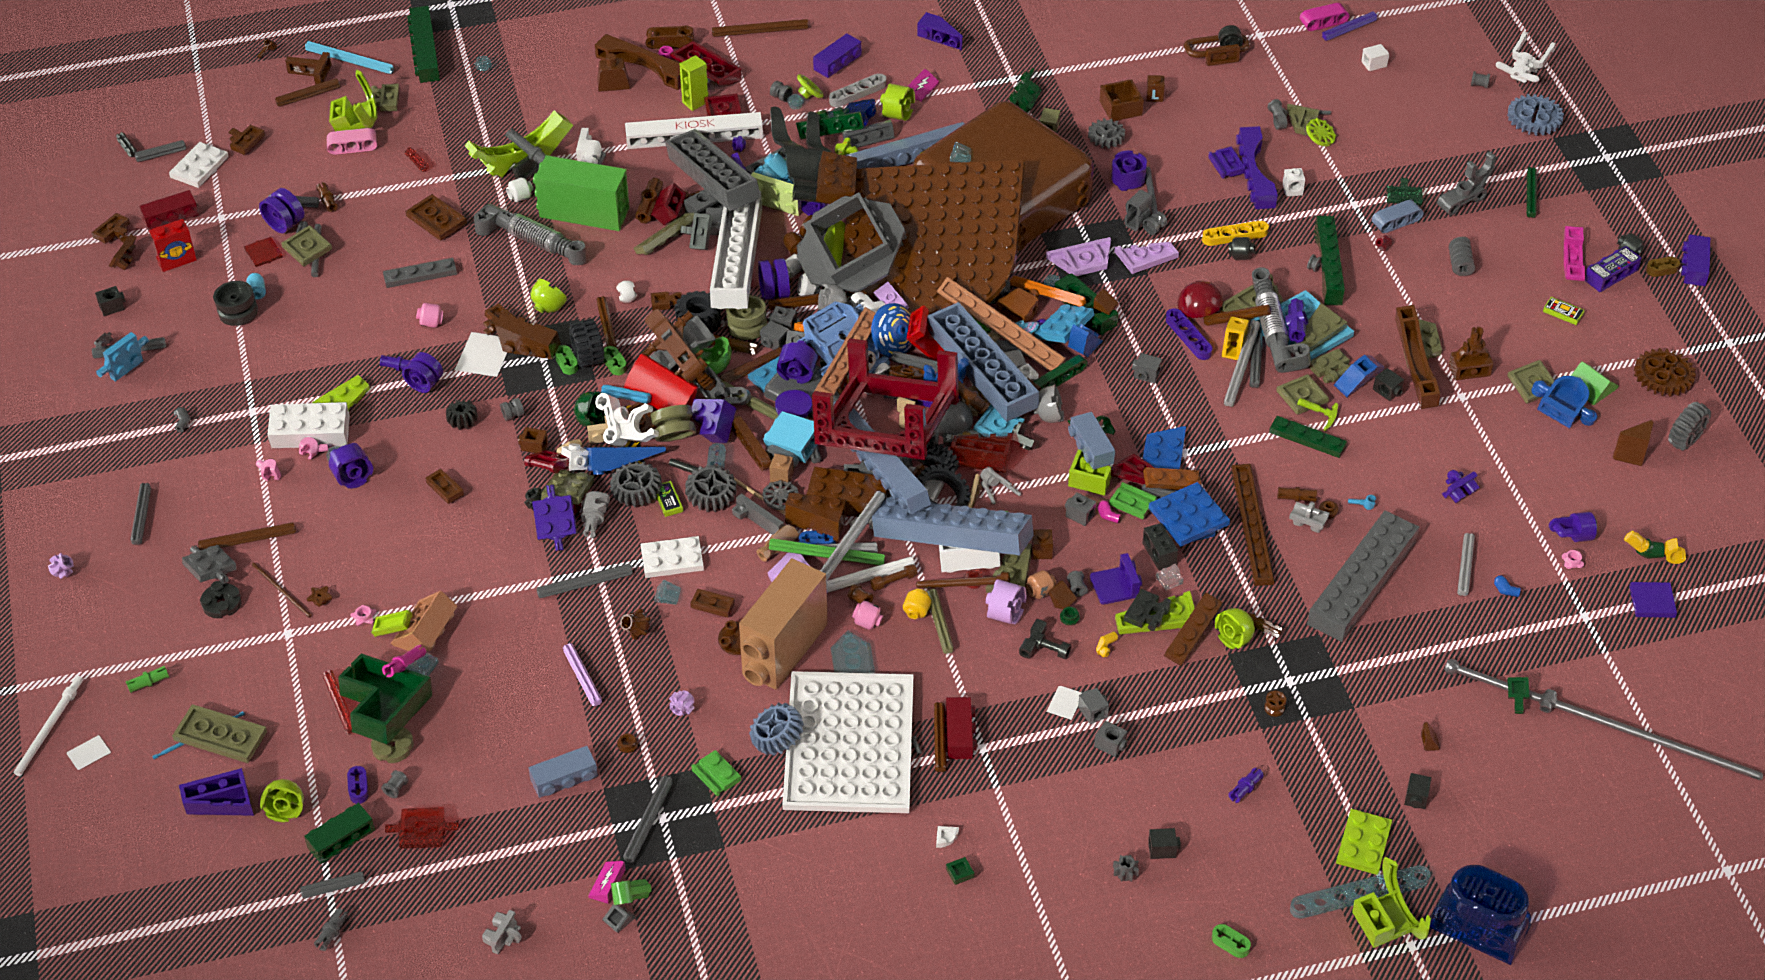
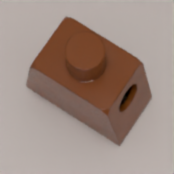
M1017 288L997 301V311L1014 323L1021 320L1024 323L1030 322L1038 311L1039 293L1035 289L1026 292L1021 288Z

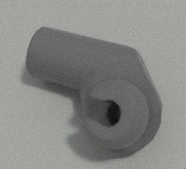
M178 407L174 411V416L177 415L176 418L179 419L175 429L178 432H183L191 418L187 409Z

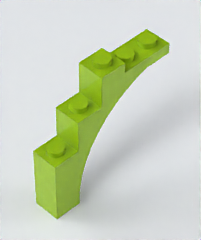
M554 110L538 128L524 138L535 147H540L544 154L550 156L573 127V124L564 115ZM468 141L465 145L469 150L468 154L476 160L479 158L487 167L488 173L502 178L513 164H517L528 156L514 142L496 147H482L471 141Z

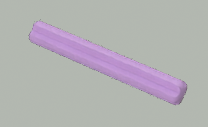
M572 643L564 645L563 651L591 705L594 707L600 705L602 698Z

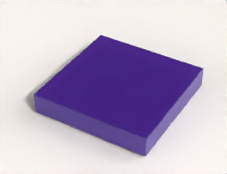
M1630 583L1629 587L1636 617L1676 618L1677 611L1671 583Z

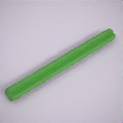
M773 538L769 541L770 550L829 558L836 549V547ZM849 549L842 560L883 565L885 555Z

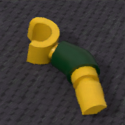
M1634 531L1627 533L1624 541L1635 548L1636 552L1644 558H1663L1666 555V560L1672 564H1680L1686 560L1685 549L1678 547L1677 538L1670 539L1664 544L1663 542L1644 538Z

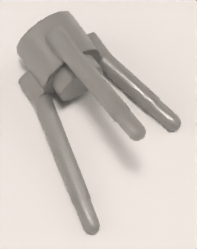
M987 467L981 472L980 478L983 480L981 484L985 488L992 504H996L988 486L994 487L999 482L1018 496L1021 495L1018 490L1011 486L1012 484L1008 480L997 474L991 467Z

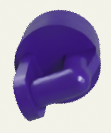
M1591 512L1572 513L1570 517L1554 518L1548 525L1549 529L1552 532H1556L1559 537H1571L1574 542L1592 541L1595 539L1598 531L1596 518Z

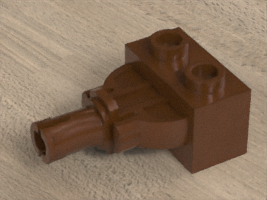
M1473 327L1467 342L1464 341L1463 346L1457 352H1451L1449 368L1455 381L1491 376L1493 361L1485 347V341L1482 339L1483 328Z

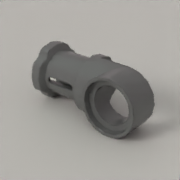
M1274 99L1267 106V109L1273 113L1274 127L1276 130L1286 129L1288 112L1282 107V102L1279 99Z

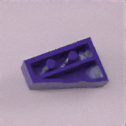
M242 768L179 785L186 814L254 816Z

